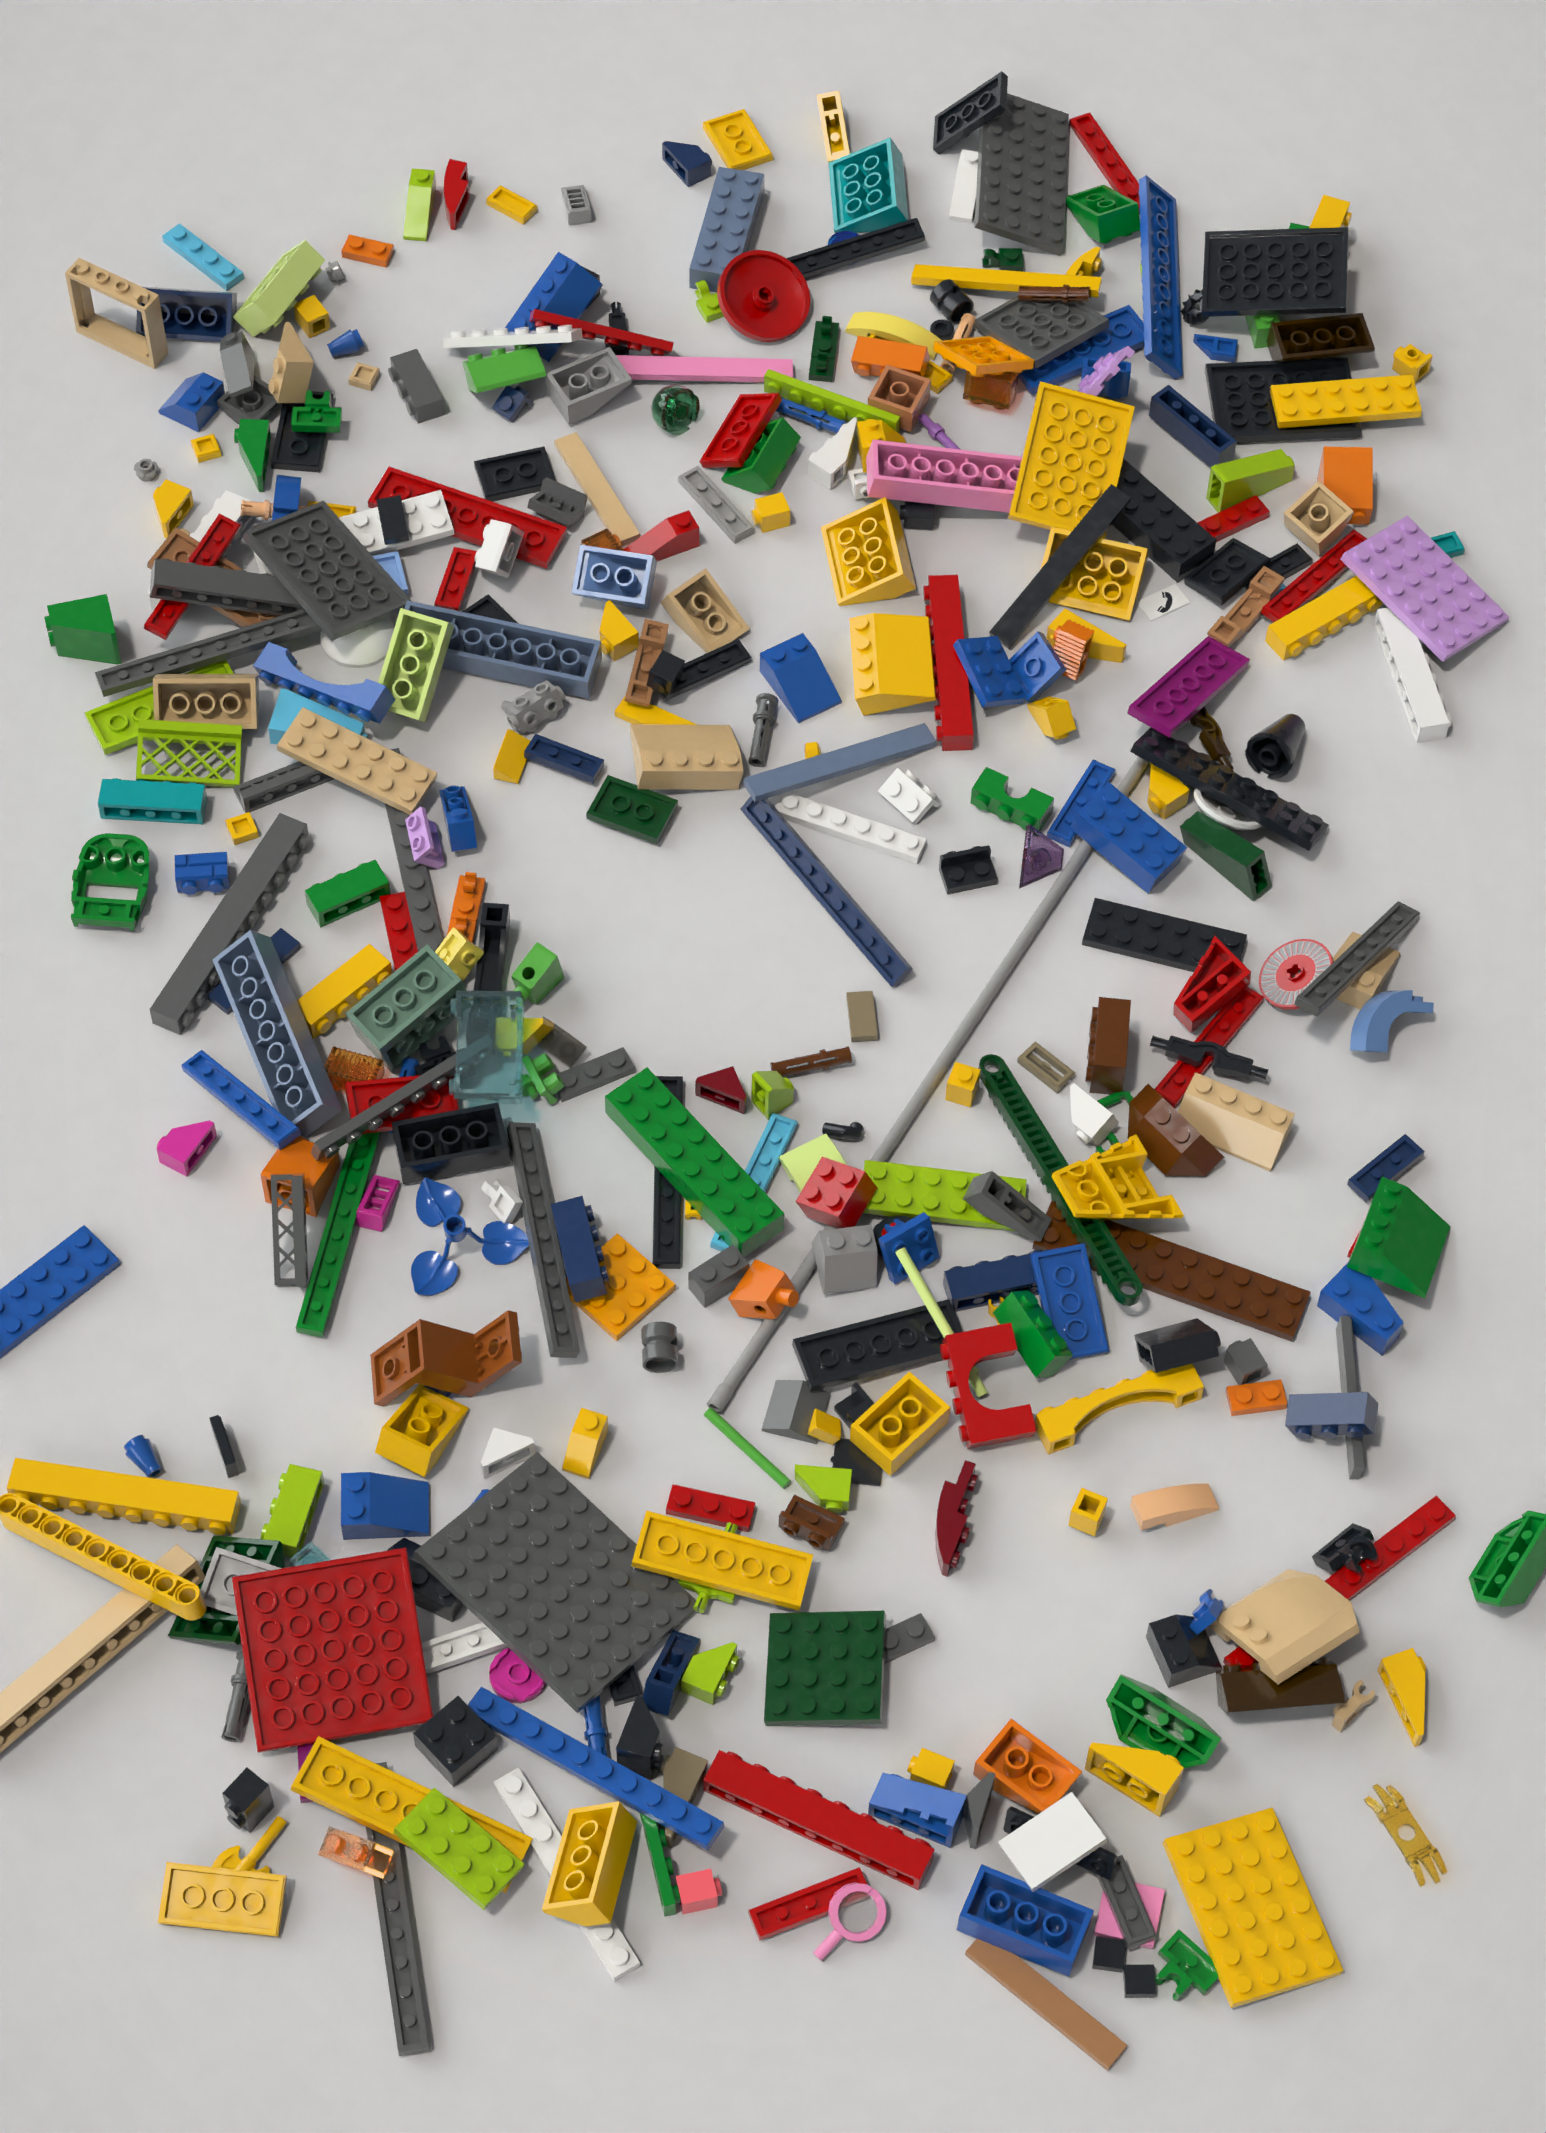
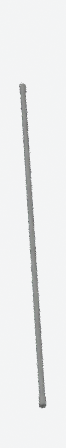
M1138 756L1117 787L1126 797L1149 762ZM1082 840L870 1160L880 1162L887 1160L1093 847L1085 840ZM827 1225L824 1230L838 1229V1228H835V1227H832V1226H830V1225ZM811 1248L790 1280L795 1287V1291L798 1293L817 1266L813 1248ZM785 1306L777 1318L764 1319L724 1381L713 1393L707 1403L708 1408L714 1409L717 1413L722 1412L732 1397L735 1388L789 1306Z

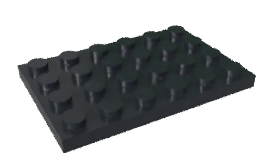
M1348 227L1205 232L1202 317L1346 313Z
M1348 357L1302 359L1284 362L1208 363L1205 365L1213 422L1232 436L1237 443L1360 437L1361 435L1360 422L1278 428L1270 394L1271 385L1352 379Z

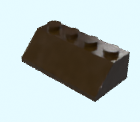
M1363 313L1272 322L1266 341L1272 360L1281 362L1375 351Z
M1324 1656L1280 1684L1274 1682L1261 1671L1259 1662H1253L1252 1667L1241 1668V1664L1223 1665V1670H1215L1218 1706L1228 1713L1345 1703L1337 1664L1328 1661V1658Z

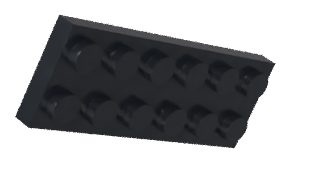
M1095 898L1082 939V945L1194 972L1200 959L1211 945L1214 936L1241 961L1247 934Z
M950 1299L936 1302L953 1332H963ZM924 1305L793 1339L792 1346L808 1388L812 1392L942 1358L940 1344H943L944 1337Z

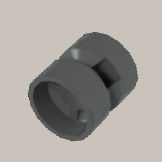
M663 1321L644 1325L641 1329V1339L644 1345L642 1349L643 1368L654 1373H665L678 1367L677 1327L674 1324Z

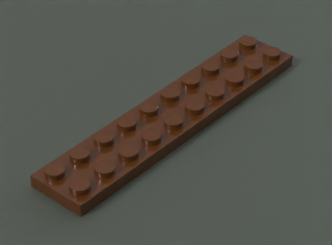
M1051 1200L1046 1215L1052 1220L1042 1240L1039 1242L1034 1240L1032 1249L1045 1251L1081 1244L1077 1242L1076 1234H1072L1071 1226H1067L1066 1218H1062L1061 1210L1057 1209L1056 1202ZM1103 1220L1140 1279L1143 1289L1293 1342L1309 1300L1310 1291L1111 1220ZM1088 1259L1091 1270L1097 1272L1096 1267H1092L1091 1259Z

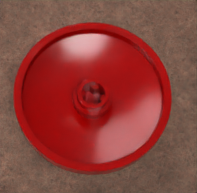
M765 250L744 252L728 263L718 281L717 297L724 317L738 332L753 340L776 342L786 339L801 327L808 315L810 292L807 282L792 262L777 253Z

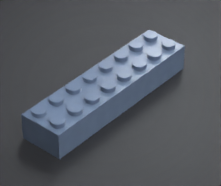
M407 600L404 609L454 625L442 668L535 687L547 680L552 685L559 686L564 694L590 698L602 660L601 641Z
M249 930L212 960L272 1107L300 1129L301 1135L298 1137L306 1138L341 1112L342 1108L271 938Z

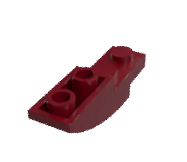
M967 1460L963 1464L956 1484L945 1480L937 1509L935 1530L936 1553L941 1573L944 1576H948L951 1567L956 1569L961 1556L958 1548L960 1543L966 1544L971 1529L967 1527L968 1516L965 1515L969 1504L966 1496L968 1491H974L979 1476L975 1475L976 1464Z

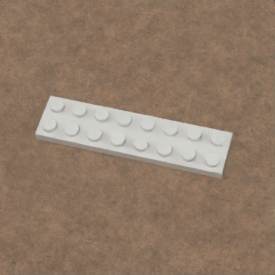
M441 490L402 500L409 541L385 545L378 507L339 517L372 556L455 535ZM253 551L259 573H268L275 576Z

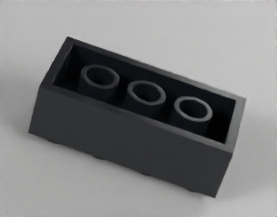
M498 1102L391 1122L403 1184L423 1181L425 1177L435 1179L510 1164L509 1147Z

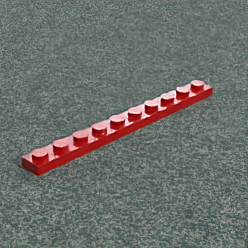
M1436 1495L1373 1543L1378 1557L1374 1560L1364 1559L1360 1561L1358 1565L1362 1567V1571L1354 1572L1347 1569L1344 1565L1326 1579L1325 1582L1350 1601L1453 1522L1456 1515ZM1240 1646L1224 1657L1223 1660L1225 1665L1241 1664V1668L1252 1667L1253 1662H1258Z

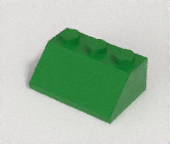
M783 417L768 422L743 466L728 467L721 480L726 484L754 494L770 491L777 484L776 479L779 474L787 467L786 462L789 457L796 451V445L801 438L800 435Z

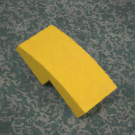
M1094 247L1081 255L1071 265L1065 275L1093 276L1094 272H1098L1102 265V259L1100 258L1101 248Z

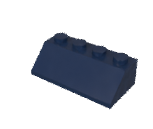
M143 287L159 295L166 338L220 342V339H223L225 335L234 332L236 320L233 316L237 312V293ZM141 302L139 305L144 307L146 304ZM137 310L136 333L145 336L142 313Z

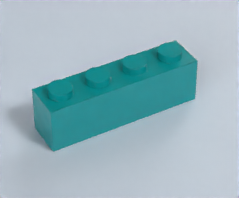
M118 778L102 779L98 798L101 819L203 825L207 805L204 784L173 783L170 781L151 782L146 780H121Z

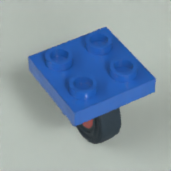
M924 1212L913 1219L907 1216L889 1217L879 1222L873 1229L877 1253L883 1256L889 1280L894 1284L909 1277L895 1253L901 1248H906L918 1271L940 1258L930 1217Z

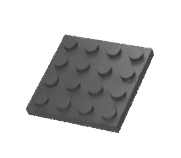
M1017 296L975 319V328L987 336H991L1034 359L1033 367L1037 369L1109 328V319L1081 301H1070L1069 304H1064L1063 301H1019Z

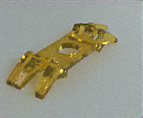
M1378 1784L1372 1786L1387 1812L1384 1813V1808L1370 1796L1366 1797L1364 1802L1375 1812L1379 1822L1383 1823L1405 1857V1862L1412 1869L1420 1887L1425 1885V1879L1418 1860L1426 1868L1435 1884L1440 1882L1432 1858L1442 1875L1447 1873L1443 1859L1409 1811L1403 1796L1391 1785L1386 1786L1388 1793ZM1403 1825L1412 1827L1415 1837L1409 1841L1401 1839L1398 1835L1399 1827Z

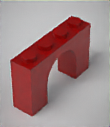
M1012 1323L949 1334L945 1336L943 1344H940L942 1360H947L949 1371H946L947 1383L949 1388L954 1389L955 1398L952 1399L955 1415H960L962 1424L958 1426L961 1442H966L967 1449L1033 1437L1036 1433L1030 1404L1000 1410L989 1409L975 1400L969 1388V1374L977 1364L988 1360L1013 1356L1018 1350Z

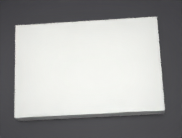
M1071 1792L998 1841V1845L1031 1891L1035 1892L1105 1844L1107 1838L1073 1792Z

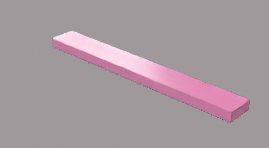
M616 355L632 380L764 382V375L768 369L793 378L792 359Z

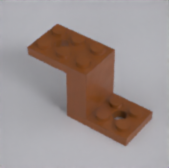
M506 1311L475 1334L419 1319L370 1354L374 1404L384 1407L416 1383L470 1398L522 1363L517 1312Z

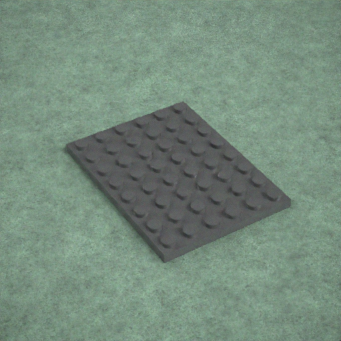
M538 1452L425 1542L414 1553V1557L577 1713L695 1612L693 1606L696 1599L672 1577L631 1567L637 1544Z

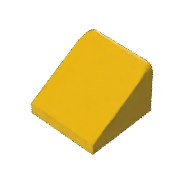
M814 1409L808 1435L833 1445L840 1440L841 1421L839 1418Z

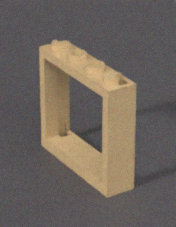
M78 258L65 272L76 332L156 369L169 354L159 295ZM90 288L142 313L145 336L96 314ZM142 302V303H144V304H146V305L143 307V306H141V305H139V304Z

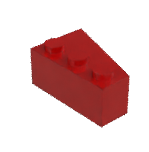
M1214 936L1205 955L1200 959L1194 973L1189 977L1174 1002L1173 1015L1190 1033L1195 1031L1250 985L1251 971L1216 936Z

